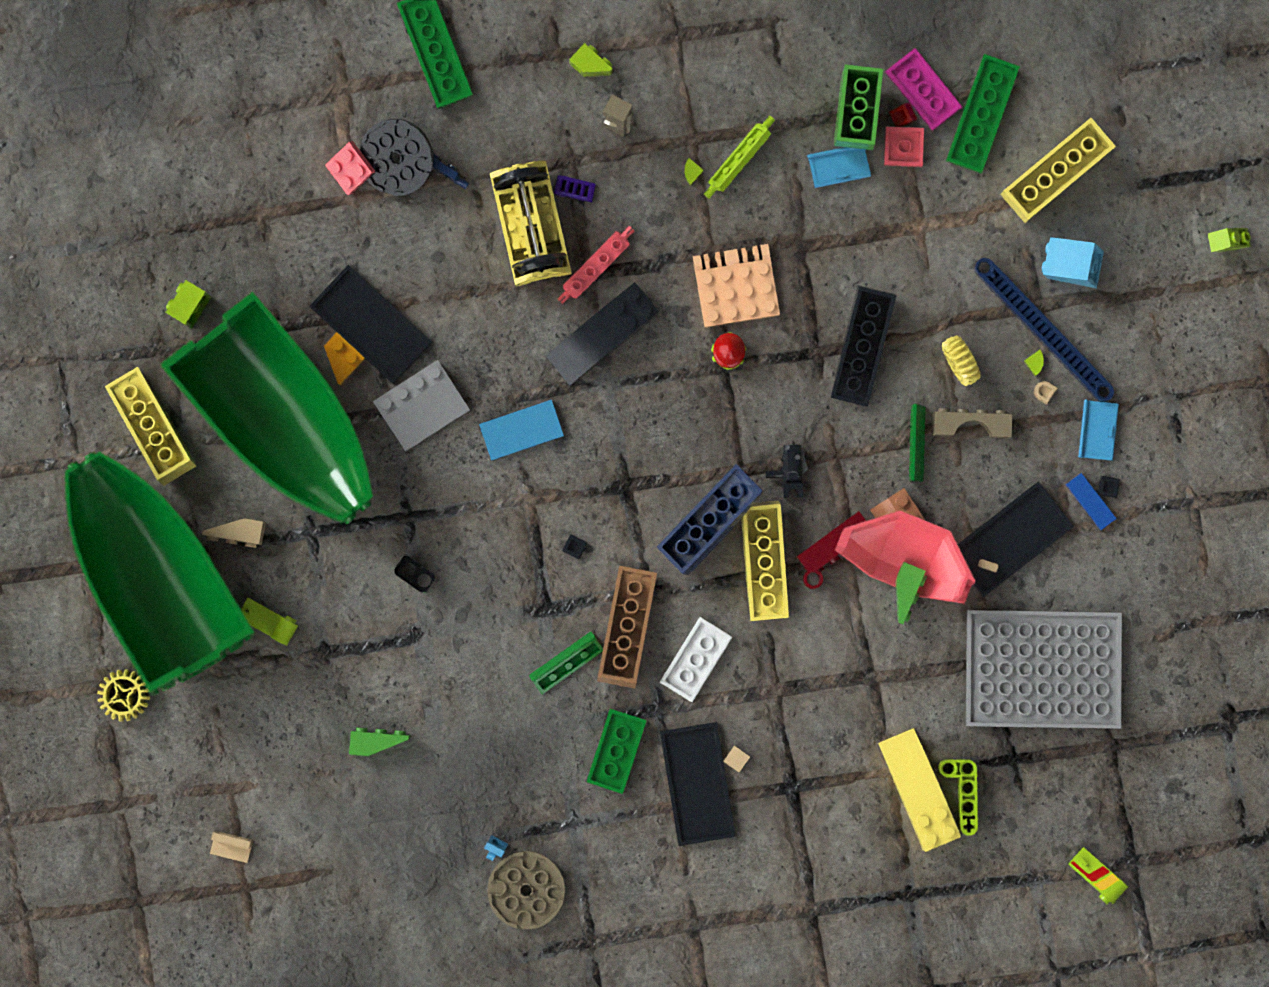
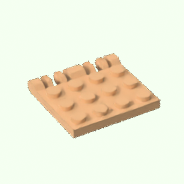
M768 244L760 245L762 260H759L758 247L753 246L752 252L755 261L748 262L746 248H741L743 263L740 264L737 249L724 251L726 266H722L720 252H715L716 268H710V258L708 254H703L704 270L702 268L701 256H693L704 328L780 316Z

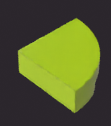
M689 158L685 164L684 173L687 182L692 185L702 174L703 169Z
M1038 350L1024 360L1034 376L1043 367L1044 358L1041 350Z

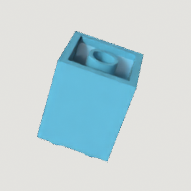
M1050 237V242L1047 243L1045 250L1047 254L1046 261L1042 264L1043 275L1048 279L1097 288L1104 251L1092 242Z

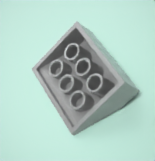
M438 360L373 401L405 451L470 411Z

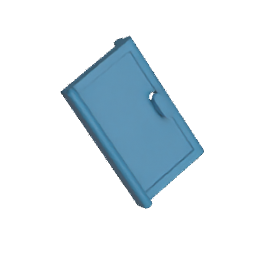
M843 147L807 156L815 188L871 177L865 149Z
M1084 400L1079 458L1113 461L1118 403Z

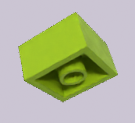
M185 280L184 283L181 282L177 287L175 298L170 299L167 303V311L165 313L192 329L211 296Z

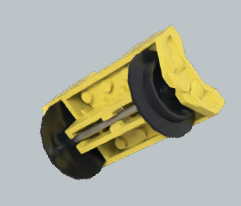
M533 161L524 165L522 163L515 164L511 168L507 167L490 173L515 286L572 274L546 161ZM563 259L562 267H559V266H560V260ZM517 269H520L524 276H521Z

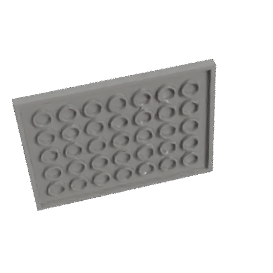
M967 610L966 726L1121 729L1122 613Z

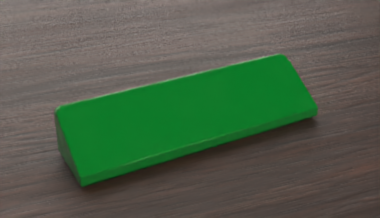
M919 404L911 406L910 482L924 481L926 407Z
M589 632L535 670L529 677L540 693L544 694L602 653L603 647L594 634Z

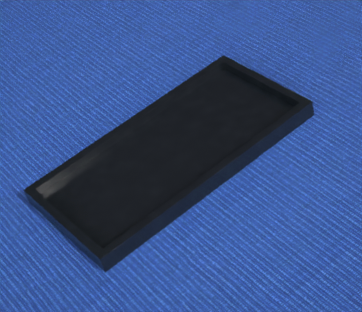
M349 265L341 271L309 306L392 384L403 375L432 343Z
M1036 482L957 545L975 580L973 586L982 597H985L1074 526L1042 485ZM982 559L998 564L996 573L978 567L979 560Z
M717 722L660 731L678 846L736 837Z

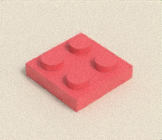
M886 127L884 166L922 167L924 128Z
M353 141L348 142L325 165L347 195L352 194L375 172Z

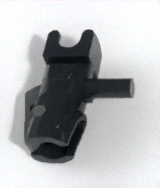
M784 445L781 458L783 468L775 471H766V478H783V498L789 497L791 489H795L797 496L803 498L802 474L808 468L802 446Z

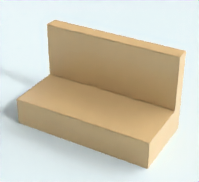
M219 831L213 832L210 854L248 863L253 840Z

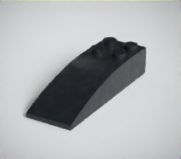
M634 282L575 330L546 357L569 386H571L658 316L659 311Z
M857 285L830 398L868 407L896 294Z

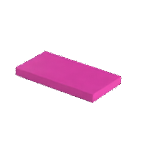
M916 48L885 71L931 131L962 109V105Z

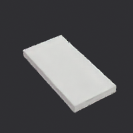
M699 617L660 680V683L693 702L731 641L732 636Z

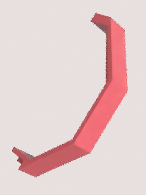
M897 511L846 527L835 551L868 576L896 587L895 579L902 562L925 570L926 581L923 587L919 586L917 591L919 597L965 604L970 588L975 583L951 531L903 511Z

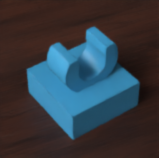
M491 835L484 848L489 851L486 858L493 861L496 855L502 857L508 843Z

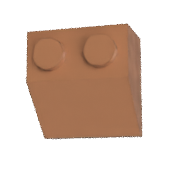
M905 488L870 510L875 518L903 511L925 521Z

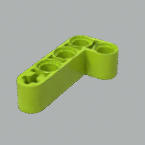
M968 759L942 760L938 765L940 774L949 778L957 777L958 828L961 833L967 836L974 835L978 829L977 766ZM946 763H950L953 767L952 771L948 774L943 771V766ZM965 763H970L972 770L966 774L963 772L962 767ZM967 782H970L972 785V790L969 793L963 791V785ZM966 802H971L972 809L969 812H964L963 805ZM963 815L973 816V818L968 817L969 824L972 825L969 831L963 828L964 825H967V818H963Z

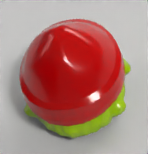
M732 332L720 335L711 349L713 352L712 360L726 370L735 369L740 364H743L745 351L747 350L743 340Z

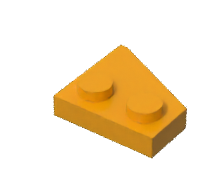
M337 332L324 345L339 385L365 360Z

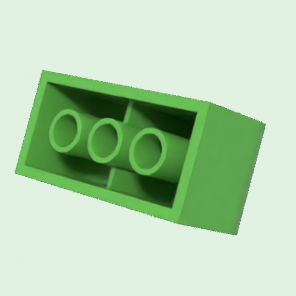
M854 65L844 66L840 83L834 146L873 150L876 140L883 69Z

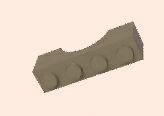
M612 94L603 110V115L606 117L603 123L604 127L622 137L626 133L629 134L634 126L633 105Z
M939 408L938 412L935 411L933 413V436L952 437L961 424L974 422L983 426L990 438L1009 439L1012 437V414H1007L1005 410H996V414L988 413V410H976V413H969V409H957V412H950V409Z

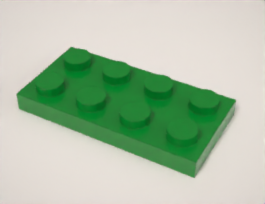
M610 708L586 781L587 783L623 794L647 720Z

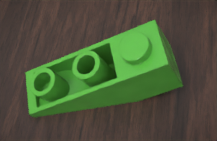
M902 562L895 579L899 624L909 621L912 614L909 611L912 604H916L919 597L917 593L919 586L923 587L927 578L924 575L925 570L906 562Z
M356 727V731H351L349 755L370 756L409 740L410 735H406V731L395 730L394 734H390L385 729H375V732H367L368 728Z

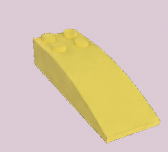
M139 367L105 386L153 474L163 486L197 466Z
M779 501L757 502L741 518L750 621L789 618L781 504Z
M914 728L879 742V747L922 850L927 852L960 838L961 835Z

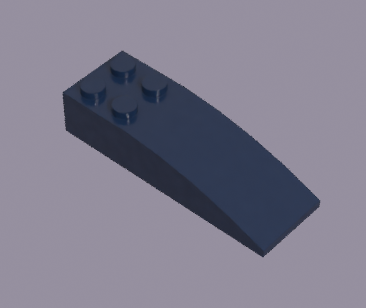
M736 464L662 540L657 548L682 574L689 575L740 521L763 493V490Z

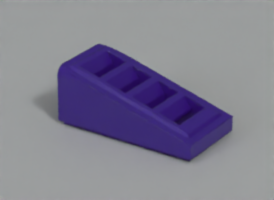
M558 175L554 195L592 203L596 184ZM563 182H566L565 191H561ZM570 183L574 184L572 193H569ZM578 185H581L580 195L576 194ZM585 186L589 187L587 197L584 196Z

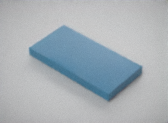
M552 400L479 424L491 461L564 436Z

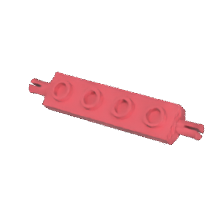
M630 226L622 234L615 231L562 285L565 292L557 298L558 301L563 304L570 296L577 299L630 245L627 238L635 231Z

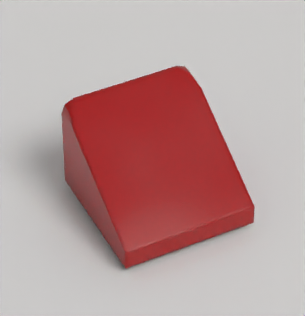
M904 103L889 112L896 127H903L917 120L910 103Z

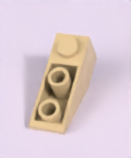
M244 518L204 530L202 535L207 536V540L218 541L219 538L226 539V543L237 545V542L240 541L245 542L247 547L256 548L257 544L262 545L266 522Z

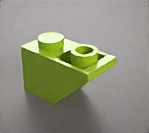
M584 43L569 59V64L583 77L607 76L613 73L612 63L605 57L603 59L597 55L598 51L592 45L587 46Z
M1226 228L1208 233L1211 252H1224L1251 247V236L1248 228Z

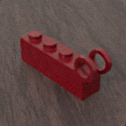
M860 511L796 557L807 571L803 576V583L807 588L815 589L820 587L823 583L821 572L825 570L823 566L828 562L833 564L840 559L839 553L835 549L843 530L846 527L866 521ZM810 573H815L819 577V582L815 586L807 582V576Z

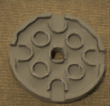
M521 851L505 857L496 865L488 881V900L493 912L502 922L513 928H539L550 922L557 915L563 904L565 896L563 876L552 860L537 852ZM523 885L531 886L532 893L525 896L521 893Z

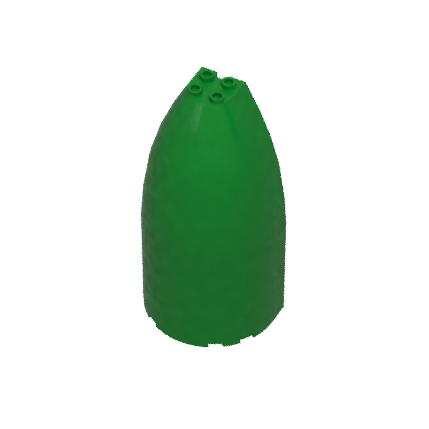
M252 291L222 315L223 322L196 344L190 340L160 364L161 368L225 445L270 487L315 513L340 523L345 522L349 524L356 518L357 515L355 513L359 510L363 512L371 506L372 502L370 500L373 497L368 470L350 419L321 373Z
M100 451L97 453L91 452L84 457L86 459L80 464L78 461L73 462L65 470L67 517L74 550L87 584L101 612L150 695H156L160 693L159 689L163 692L176 686L177 681L183 683L220 662L227 656L226 652L230 651V653L238 650L243 646L244 639L246 642L254 636V632L203 546L167 500L145 480L124 465Z

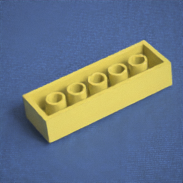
M1090 118L1009 185L1000 195L1023 222L1026 223L1116 146L1095 121Z

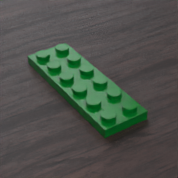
M403 0L398 2V9L437 109L472 97V91L436 0Z
M987 54L983 55L946 162L982 174L1020 66Z

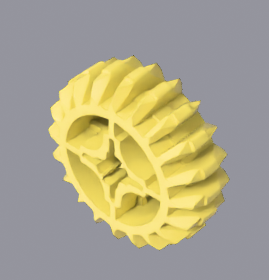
M956 335L942 343V350L958 381L964 386L977 382L981 378V372L964 340Z
M125 669L124 674L121 670H117V676L114 672H111V679L108 677L104 678L107 684L101 683L99 685L101 688H104V691H98L97 693L103 695V698L98 699V702L104 701L100 708H108L105 715L112 713L111 719H116L118 716V720L123 721L125 715L126 720L130 721L131 715L133 718H138L136 711L141 714L144 713L141 706L148 707L144 700H150V696H145V693L149 691L143 688L145 684L143 682L140 683L142 680L140 676L135 678L137 672L133 671L130 676L129 669ZM119 680H129L135 686L127 689ZM115 685L116 694L110 700V690ZM121 691L129 692L127 693L128 696H125L127 699H118L120 698ZM138 691V701L133 706L132 696ZM121 702L129 711H120L113 705Z

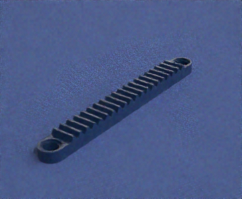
M989 258L978 260L974 267L975 273L995 293L996 297L1021 320L1022 324L1042 342L1048 351L1069 370L1070 374L1095 399L1100 402L1110 400L1114 395V388L992 260ZM987 263L990 267L989 272L982 273L979 270V265ZM1101 387H1106L1109 390V395L1105 398L1099 395Z

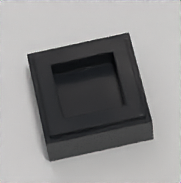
M1100 476L1097 494L1117 498L1120 479Z
M570 534L562 551L580 559L588 542Z

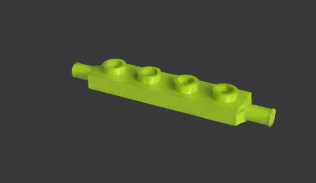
M769 115L763 124H756L708 181L711 186L704 193L707 198L710 199L716 190L723 192L771 135L768 128L775 121L773 117Z

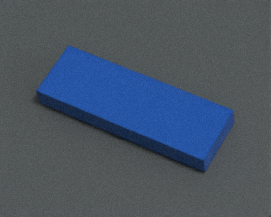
M1082 473L1065 484L1099 530H1102L1116 519Z

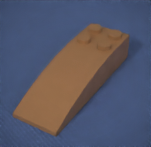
M619 566L599 668L598 682L629 688L636 687L657 573Z

